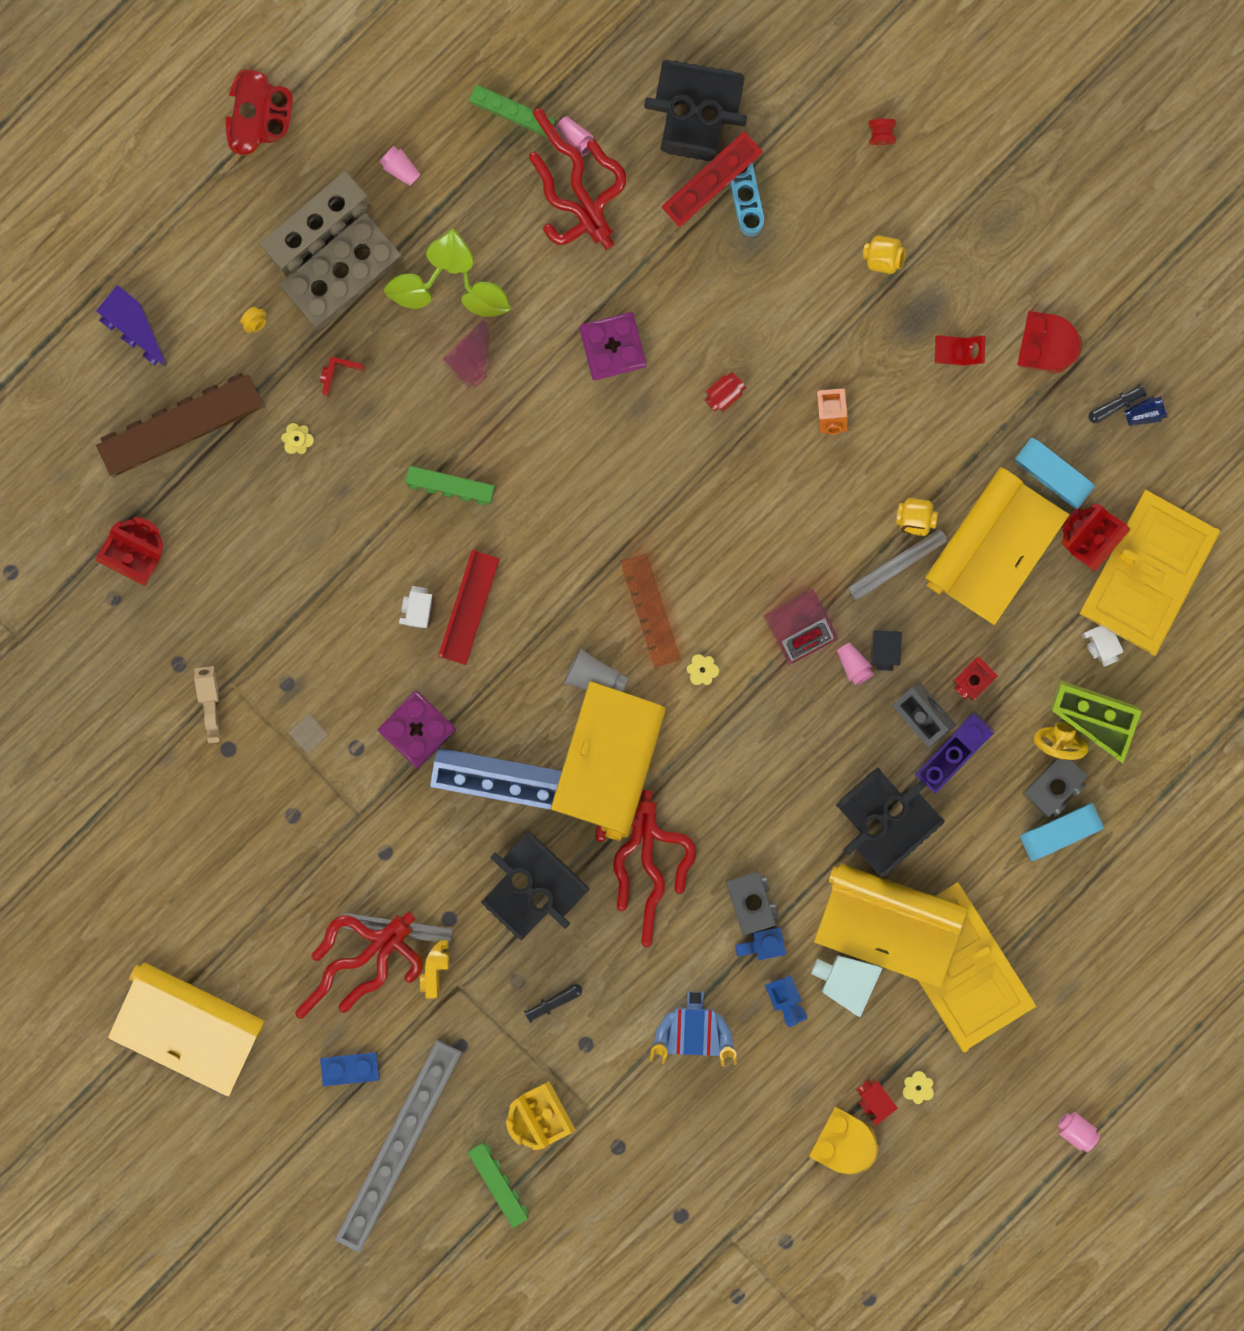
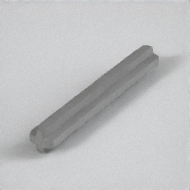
M940 529L936 530L850 586L849 592L855 600L861 598L947 541L945 534Z
M350 913L344 914L359 919L372 930H381L392 921L390 919ZM412 923L413 931L406 937L433 942L449 940V943H451L453 931L449 928ZM344 926V927H343V928H346V929H352V928H350V927H348V926Z

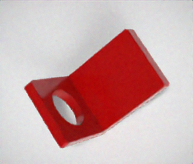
M936 335L934 362L957 366L984 364L986 336L963 338ZM975 343L978 344L979 348L976 358L972 354Z
M330 357L328 367H323L320 377V383H324L323 396L330 397L337 365L364 371L365 366L360 363Z

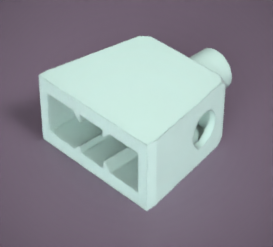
M837 955L832 965L817 959L811 974L825 980L821 989L824 994L861 1017L882 968L874 964Z

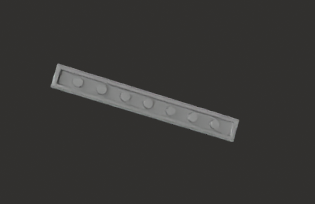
M439 1039L436 1040L335 1241L358 1253L361 1252L462 1051Z

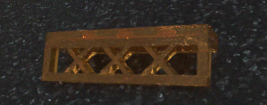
M647 553L631 559L620 560L654 669L680 661L681 658Z

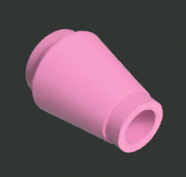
M568 116L561 119L556 128L564 141L574 146L581 153L582 157L586 156L590 152L587 142L593 139V135Z
M393 146L379 161L384 166L383 170L409 186L420 176V173L401 148L398 150Z
M851 642L837 650L849 682L853 681L855 686L874 675L871 670L873 666L853 647Z

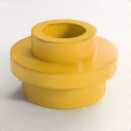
M257 307L250 308L240 320L243 329L247 333L260 331L266 324L265 318L267 314L263 309H258Z

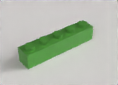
M479 85L475 86L469 99L470 104L548 138L534 118L533 109ZM548 117L552 125L555 126L556 120Z
M409 466L405 481L409 485L408 488L419 490V487L426 489L425 492L436 494V491L443 493L442 496L449 498L455 495L460 497L459 500L466 502L472 499L477 501L476 504L486 506L487 503L491 504L495 489L494 485Z
M482 1142L470 1149L467 1153L512 1228L526 1221L529 1211L524 1204L521 1206L518 1201L520 1196L515 1189L512 1190L509 1186L511 1181L506 1174L503 1175L500 1171L502 1166L497 1159L494 1160L491 1156L493 1151L490 1146Z

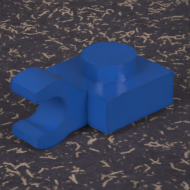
M781 927L753 932L754 941L735 945L737 956L756 953L758 960L786 955Z
M791 975L765 985L775 1011L782 1009L784 1020L788 1027L807 1020L805 1010L797 1005L802 1000Z

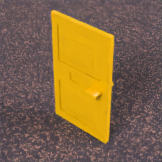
M1145 489L1127 522L1131 530L1111 552L1079 614L1144 649L1152 656H1156L1221 531Z
M957 882L935 896L969 908L941 988L919 980L918 982L962 1052L966 1053L969 1048L1037 1007L963 888Z

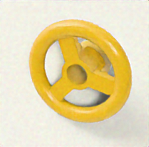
M1057 722L1054 727L1039 729L1034 734L1035 745L1050 756L1065 760H1076L1083 758L1088 753L1087 742L1076 734V728L1069 723ZM1042 737H1047L1052 741L1053 745H1047L1042 740ZM1068 748H1069V749H1076V750H1078V751H1072V752H1070V751H1062V749L1065 750V749H1068Z

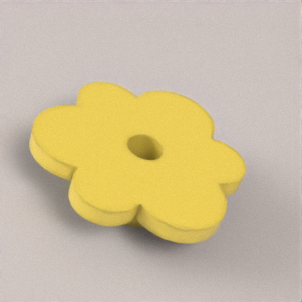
M291 423L286 428L287 433L281 436L282 441L285 443V451L289 454L296 452L304 454L307 450L306 447H310L314 443V438L311 434H308L309 429L305 425L299 427L297 424ZM295 437H299V441H295Z
M697 654L693 656L692 664L687 666V672L691 674L690 681L694 685H700L702 682L705 685H709L712 683V678L718 676L719 668L713 664L714 659L711 656L704 658V656ZM700 668H705V672L701 673Z
M916 1071L912 1077L905 1078L904 1084L906 1087L903 1089V1096L906 1099H913V1102L916 1104L922 1103L923 1100L932 1099L934 1092L931 1088L933 1086L931 1078H926L925 1074L921 1071ZM917 1085L921 1086L920 1090H916Z

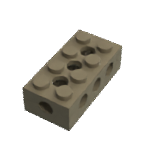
M344 171L259 244L285 276L290 273L293 274L305 264L304 261L311 255L314 256L323 249L327 241L332 237L336 238L347 228L346 225L353 219L357 220L364 213L367 214L369 212L368 207L371 205L370 201L351 176ZM337 204L345 205L341 211H333ZM316 222H323V226L320 229H311ZM302 240L299 247L290 248L293 241Z
M364 213L282 282L280 286L319 332L397 266L403 258L369 216ZM366 248L370 250V255L367 259L358 260L356 258V253L360 249ZM341 266L349 268L346 277H335L337 268ZM319 284L327 286V292L323 296H315L313 294L314 288Z

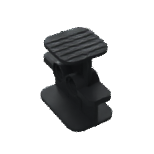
M675 60L662 61L656 99L645 98L644 103L645 109L667 113L661 151L680 157L712 161L717 154L722 123L746 126L747 116L738 114L745 76L742 73H736L731 70L727 71L703 65L682 63ZM684 103L688 105L690 112L685 116H679L674 111L676 105ZM711 108L717 112L718 116L712 121H707L702 117V112L705 109Z
M878 767L870 772L866 778H863L859 784L854 786L836 804L861 833L843 850L850 855L857 849L880 877L886 876L905 857H908L924 840L936 832L944 824L945 820L919 793L926 787L922 780L902 795ZM898 800L903 805V811L899 816L894 817L889 814L888 805L891 801ZM872 819H878L882 824V830L877 835H871L867 831V823Z
M528 831L503 859L496 852L490 857L507 875L481 903L514 936H517L522 941L548 913L566 929L571 923L564 916L590 888L564 865L553 852L544 846L534 834ZM516 873H523L527 876L528 885L524 889L514 887L512 878ZM543 892L548 896L549 903L545 908H537L533 904V896L536 893Z

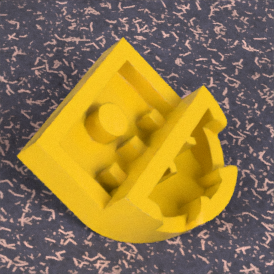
M449 940L439 941L431 949L427 957L425 974L420 975V992H426V998H438L440 995L439 970L450 967V953L443 952V949L449 948Z
M550 1081L524 1093L509 1106L506 1127L511 1138L518 1145L524 1144L531 1147L532 1150H540L576 1130Z
M835 1107L809 1157L836 1172L853 1175L866 1171L873 1165L878 1155L879 1145L874 1134L875 1131L869 1124Z

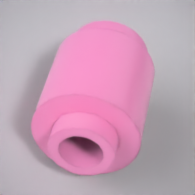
M1076 1112L1066 1113L1057 1124L1060 1128L1058 1134L1078 1150L1083 1149L1085 1152H1089L1100 1138V1134L1096 1132L1097 1128Z

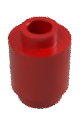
M730 372L728 375L724 374L705 391L708 397L704 400L714 412L718 409L724 412L743 395L742 392L746 387L733 372Z

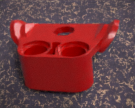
M249 69L240 70L229 91V96L235 97L232 117L226 116L225 128L226 139L231 151L239 155H247L253 153L260 144L279 141L287 133L293 98L290 90L286 87H275L269 84L268 78L264 73ZM273 94H280L284 97L285 105L283 107H277L273 104ZM250 103L254 106L255 114L252 118L246 119L241 116L239 109L242 104ZM268 122H277L281 127L280 134L274 135L270 133Z

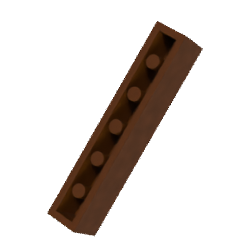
M243 373L236 374L227 379L228 384L220 388L217 385L210 386L202 391V396L194 400L192 396L177 402L178 407L167 411V408L156 411L151 415L153 418L144 423L141 420L135 421L127 425V431L117 435L116 432H112L101 437L102 442L97 444L96 447L109 475L113 478L265 408L249 374L244 376Z

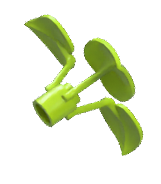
M453 228L439 239L433 241L427 249L426 256L428 260L437 267L427 283H423V280L418 275L403 274L390 280L384 288L386 296L399 305L410 309H420L430 303L432 294L428 288L432 286L442 269H446V271L453 274L463 273L464 287L468 292L462 295L461 301L470 312L479 316L494 317L505 314L512 308L507 295L499 286L491 282H478L473 287L470 285L468 271L473 265V256L468 245Z

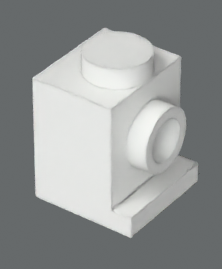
M412 586L409 597L404 596L402 613H406V618H400L399 624L428 629L434 596L428 594L427 588Z
M1102 626L1095 627L1081 634L1083 639L1089 638L1090 640L1087 647L1093 659L1098 658L1104 667L1118 661L1117 655L1123 653L1116 634Z

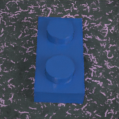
M377 1052L320 1058L323 1086L380 1080Z

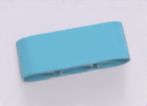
M751 163L745 173L739 174L729 183L738 227L746 236L759 234L764 224L753 163ZM743 188H747L752 191L753 198L749 201H742L738 197V192ZM749 215L755 216L759 221V225L756 228L750 229L744 225V218Z
M1032 437L1014 459L1020 467L1076 509H1079L1095 488L1094 484Z
M1092 802L1027 831L1019 837L1030 861H1034L1104 829V825Z

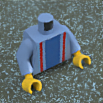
M688 991L686 1008L675 1007L674 1012L666 1014L656 1029L653 1048L649 1056L651 1062L655 1054L663 1057L662 1064L666 1062L667 1054L720 1056V1064L723 1067L724 1059L731 1057L734 1059V1065L737 1064V1054L734 1050L732 1032L723 1016L716 1014L714 1009L703 1008L704 992Z

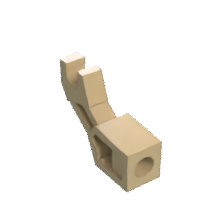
M214 666L195 668L194 682L198 703L203 704L207 740L208 743L219 742L220 734L216 702H219V690Z

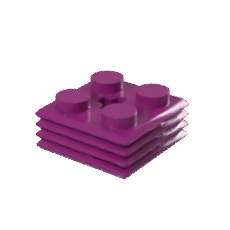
M633 312L580 325L579 329L593 380L646 367V360ZM614 339L615 343L621 344V346L617 347L616 353H612L610 349H605V346L609 345V340Z
M414 691L378 728V732L416 768L421 767L456 730L418 691ZM421 722L424 725L421 729L424 732L423 735L419 736L416 734L412 736L410 734L412 731L410 725Z

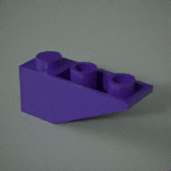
M117 285L96 310L102 316L99 321L111 331L115 327L123 333L121 339L132 348L138 345L145 350L142 356L154 366L159 362L165 367L167 362L143 306Z
M973 711L915 775L936 794L994 734V729L979 714Z

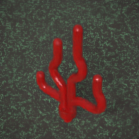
M541 108L534 109L533 116L552 145L559 152L571 158L573 163L571 186L583 205L582 207L574 201L564 200L556 195L554 179L550 170L537 152H531L529 160L543 181V191L547 201L554 208L574 213L580 221L579 224L564 234H559L552 224L547 223L543 227L544 233L551 242L557 245H566L587 232L595 244L601 242L605 250L610 249L615 245L609 236L613 233V230L604 218L603 209L610 200L624 190L626 185L624 168L618 161L608 157L596 140L590 139L587 142V147L595 160L602 167L612 171L616 177L615 183L602 192L593 202L582 184L584 161L581 153L574 146L563 141Z
M642 790L641 801L639 800L631 826V838L619 848L613 860V870L619 884L617 909L624 912L628 907L630 888L629 876L624 867L625 858L639 846L642 840V866L654 882V889L647 898L644 908L641 944L646 948L652 945L655 909L665 891L664 877L652 861L654 838L666 843L680 844L685 849V856L678 865L675 876L674 890L677 894L685 892L687 872L694 864L696 858V846L690 837L678 832H667L658 827L656 823L657 802H652L653 791ZM599 825L596 827L595 839L598 842H603L606 839V832Z
M410 911L403 917L396 915L381 930H372L359 919L349 915L338 916L332 920L326 928L324 940L311 954L314 961H320L328 953L336 941L338 930L344 926L352 928L360 936L372 942L357 957L341 958L330 963L323 972L321 984L295 1011L296 1017L303 1019L328 993L332 987L336 972L343 969L362 967L378 951L376 962L377 975L374 979L361 983L354 988L339 1004L340 1012H348L364 994L376 991L383 986L388 977V957L395 949L411 962L412 967L405 974L404 979L408 983L414 982L422 972V959L403 940L413 931L411 924L416 919L415 915Z

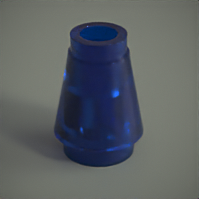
M1153 395L1135 406L1124 410L1129 426L1162 422L1161 419L1167 418L1161 396L1154 398Z

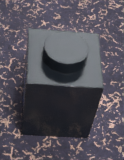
M872 631L870 664L877 665L878 671H893L894 666H900L902 632Z

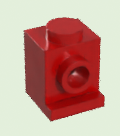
M978 656L953 680L956 684L953 689L964 700L968 697L971 700H975L998 675ZM971 675H976L979 678V683L976 686L971 685L969 682Z
M868 1079L856 1088V1091L862 1097L858 1103L867 1115L872 1112L875 1116L871 1120L875 1125L898 1109L877 1080L871 1083Z

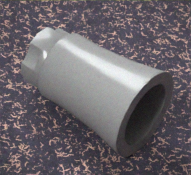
M580 648L563 683L587 690L588 683L591 681L623 692L628 677L619 674L618 670L607 666Z

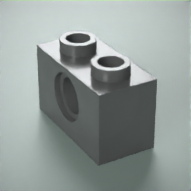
M921 683L913 686L892 704L928 748L956 726L955 722Z
M1055 758L1022 794L1045 817H1049L1051 814L1056 817L1067 806L1064 801L1071 794L1076 796L1086 786L1083 781L1088 776L1071 760ZM1054 779L1061 780L1064 785V789L1059 795H1054L1050 791V783Z
M756 871L726 881L743 935L776 925L774 919L779 918L774 902L768 903L765 892L770 891L765 875L760 876L759 872ZM751 894H756L761 899V905L757 910H749L745 905L746 898Z

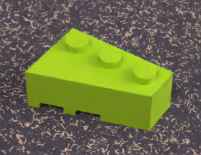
M1059 680L1050 705L1052 711L1123 764L1142 712L1140 707Z

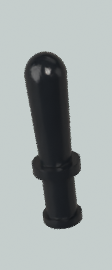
M1138 384L1136 388L1125 394L1121 392L1119 393L1120 397L1092 410L1088 415L1089 421L1091 423H1099L1123 407L1129 408L1130 403L1142 396H1147L1143 386Z
M573 984L546 1001L544 999L540 1000L541 1004L528 1011H524L527 1019L532 1023L533 1020L546 1013L550 1015L551 1010L581 996L582 987L579 984Z

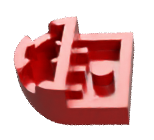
M1028 311L1017 365L1022 368L1047 371L1048 373L1055 374L1063 372L1072 363H1076L1081 354L1082 339L1075 326L1058 315Z
M1092 504L1090 508L1084 510L1079 508L1070 513L1061 527L1063 531L1061 543L1077 561L1095 572L1131 529L1126 523L1110 514L1103 506Z
M139 517L123 522L118 521L110 529V534L97 554L96 561L146 586L161 560L163 542L159 529L152 522Z

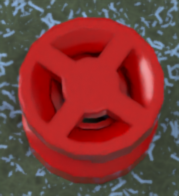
M884 118L868 121L872 136L869 139L870 145H891L896 143V138L893 135V129L896 127L895 119Z

